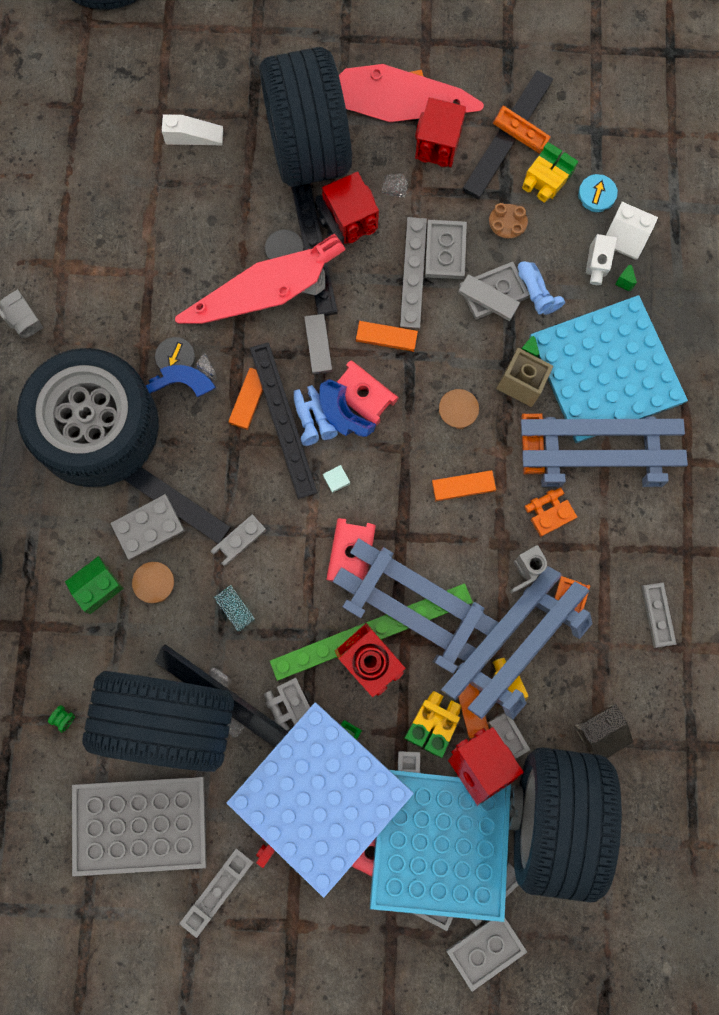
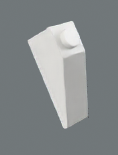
M163 115L162 134L165 144L223 145V126L184 115Z

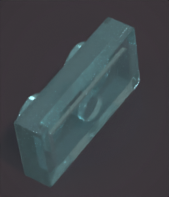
M231 585L214 597L238 632L256 620Z

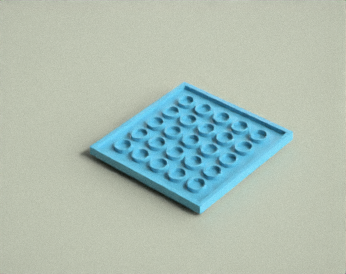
M639 295L530 334V337L534 336L536 338L540 353L538 358L553 365L548 381L565 419H644L688 401ZM573 436L576 444L595 437Z
M390 770L414 794L375 838L370 909L504 922L511 784L477 806L459 777Z

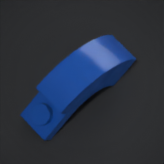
M172 365L160 369L163 377L160 378L159 375L148 380L150 384L146 385L149 393H154L169 384L181 382L190 386L197 397L216 388L211 379L203 372L184 365Z
M331 379L321 383L319 396L322 411L328 422L338 432L347 436L354 431L356 435L367 437L374 432L375 423L355 415L349 409L345 398L347 386Z

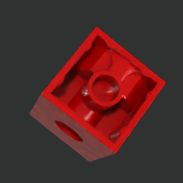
M428 98L425 112H421L417 125L415 159L425 163L438 164L441 167L452 168L463 128L466 106Z
M358 171L322 187L323 199L344 236V244L348 242L353 243L359 237L371 235L378 229L379 210L371 190L364 184Z
M367 623L335 650L341 663L372 697L376 694L378 696L387 689V685L392 680H398L403 675V670L406 669ZM368 655H372L369 660H364Z
M494 727L487 731L485 728H482L469 741L468 739L461 741L456 745L457 748L451 751L453 755L448 760L477 806L512 784L524 773L515 760L513 753L504 744Z

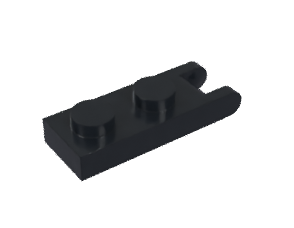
M321 195L316 196V210L320 216L318 219L322 228L326 227L328 231L327 237L336 234L344 245V236Z

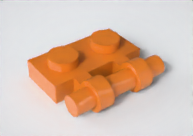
M562 488L552 489L546 492V495L539 499L534 498L530 500L531 503L524 506L527 513L533 510L536 512L537 516L531 518V522L540 537L577 518L568 500L562 503L559 502L558 497L564 495ZM550 502L553 507L544 511L542 506Z

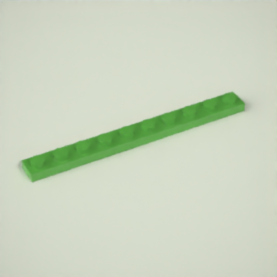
M465 583L447 590V592L469 605L473 603ZM427 599L407 606L428 620L449 613ZM387 614L366 622L381 640L410 629ZM364 624L270 660L277 681L337 658L335 650Z

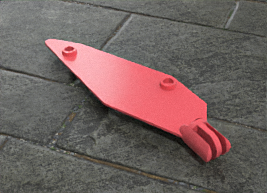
M385 64L346 68L339 75L346 109L386 122L419 119L421 112H425L429 97L451 103L458 102L459 105L466 106L465 113L481 111L484 107L481 101L461 88Z
M332 234L312 249L258 262L175 317V321L178 324H203L282 305L315 284L324 264L344 252L345 247L337 235Z

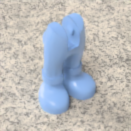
M520 262L518 264L519 277L525 282L530 299L534 302V307L538 314L544 313V315L553 313L565 304L563 297L557 296L553 298L545 287L543 277L534 262Z
M313 385L307 387L311 401L305 403L300 389L294 390L296 411L301 420L302 427L305 428L301 436V443L304 446L315 444L319 440L310 410L314 413L323 440H329L338 435L335 427L327 422L321 408L320 396Z

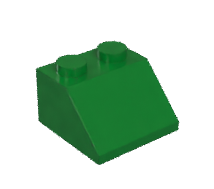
M99 556L65 581L73 598L82 610L88 614H92L124 589Z

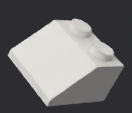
M622 202L606 236L617 238L614 251L638 260L658 217Z

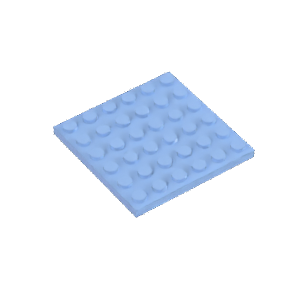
M315 702L229 799L227 804L324 898L414 792Z

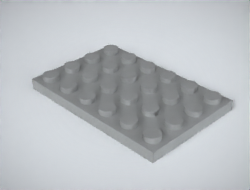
M204 777L72 785V876L207 867Z

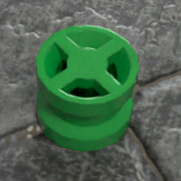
M60 705L51 714L48 723L57 726L58 731L63 733L72 724L75 714L72 712L68 713L65 707Z

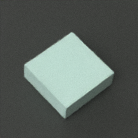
M341 465L323 474L332 493L350 484Z

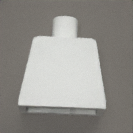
M597 234L590 244L586 274L591 275L590 284L602 285L603 277L610 271L617 241L616 237Z

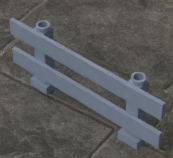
M654 416L644 419H556L555 417L521 419V436L544 437V450L522 451L523 467H545V474L541 479V487H562L566 482L565 474H560V467H646L647 474L642 479V487H663L668 482V473H662V467H687L688 463L686 450H661L659 436L685 435L684 419H656ZM558 436H644L645 450H559Z
M359 538L350 553L371 565L365 578L362 580L341 567L333 580L335 584L354 594L351 601L346 600L342 608L361 618L365 612L362 609L364 603H369L445 649L442 656L436 655L433 662L453 674L458 667L454 664L457 657L466 661L476 650L475 647L466 643L473 629L475 628L488 636L499 623L483 613L485 608L473 602L472 606L392 559L394 553L383 547L379 551ZM382 573L462 620L454 635L375 588Z
M547 566L534 583L525 589L521 598L471 656L459 665L457 672L441 689L442 692L456 700L465 688L471 684L481 693L468 707L469 711L483 719L497 702L503 707L506 716L513 720L527 703L523 693L515 689L513 693L507 690L562 623L571 627L573 636L578 639L593 624L590 612L582 609L578 613L574 610L588 594L589 589L574 582L559 601L547 593L562 575ZM535 607L547 613L492 679L480 672Z

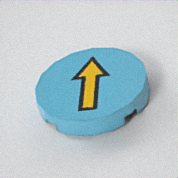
M595 174L583 180L579 187L578 197L586 209L592 212H603L613 206L618 190L615 183L609 177Z

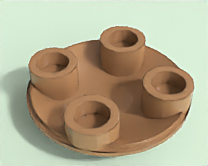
M497 204L489 217L492 231L503 238L520 236L526 230L528 224L525 208L513 204Z
M455 389L447 392L442 397L439 404V414L448 425L457 429H463L476 420L479 414V404L472 393L463 389Z
M159 562L143 564L136 570L132 579V588L135 595L147 603L163 602L170 595L174 586L173 573L167 566Z

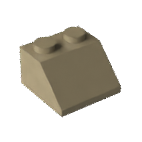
M517 348L496 389L532 407L540 396L553 365Z

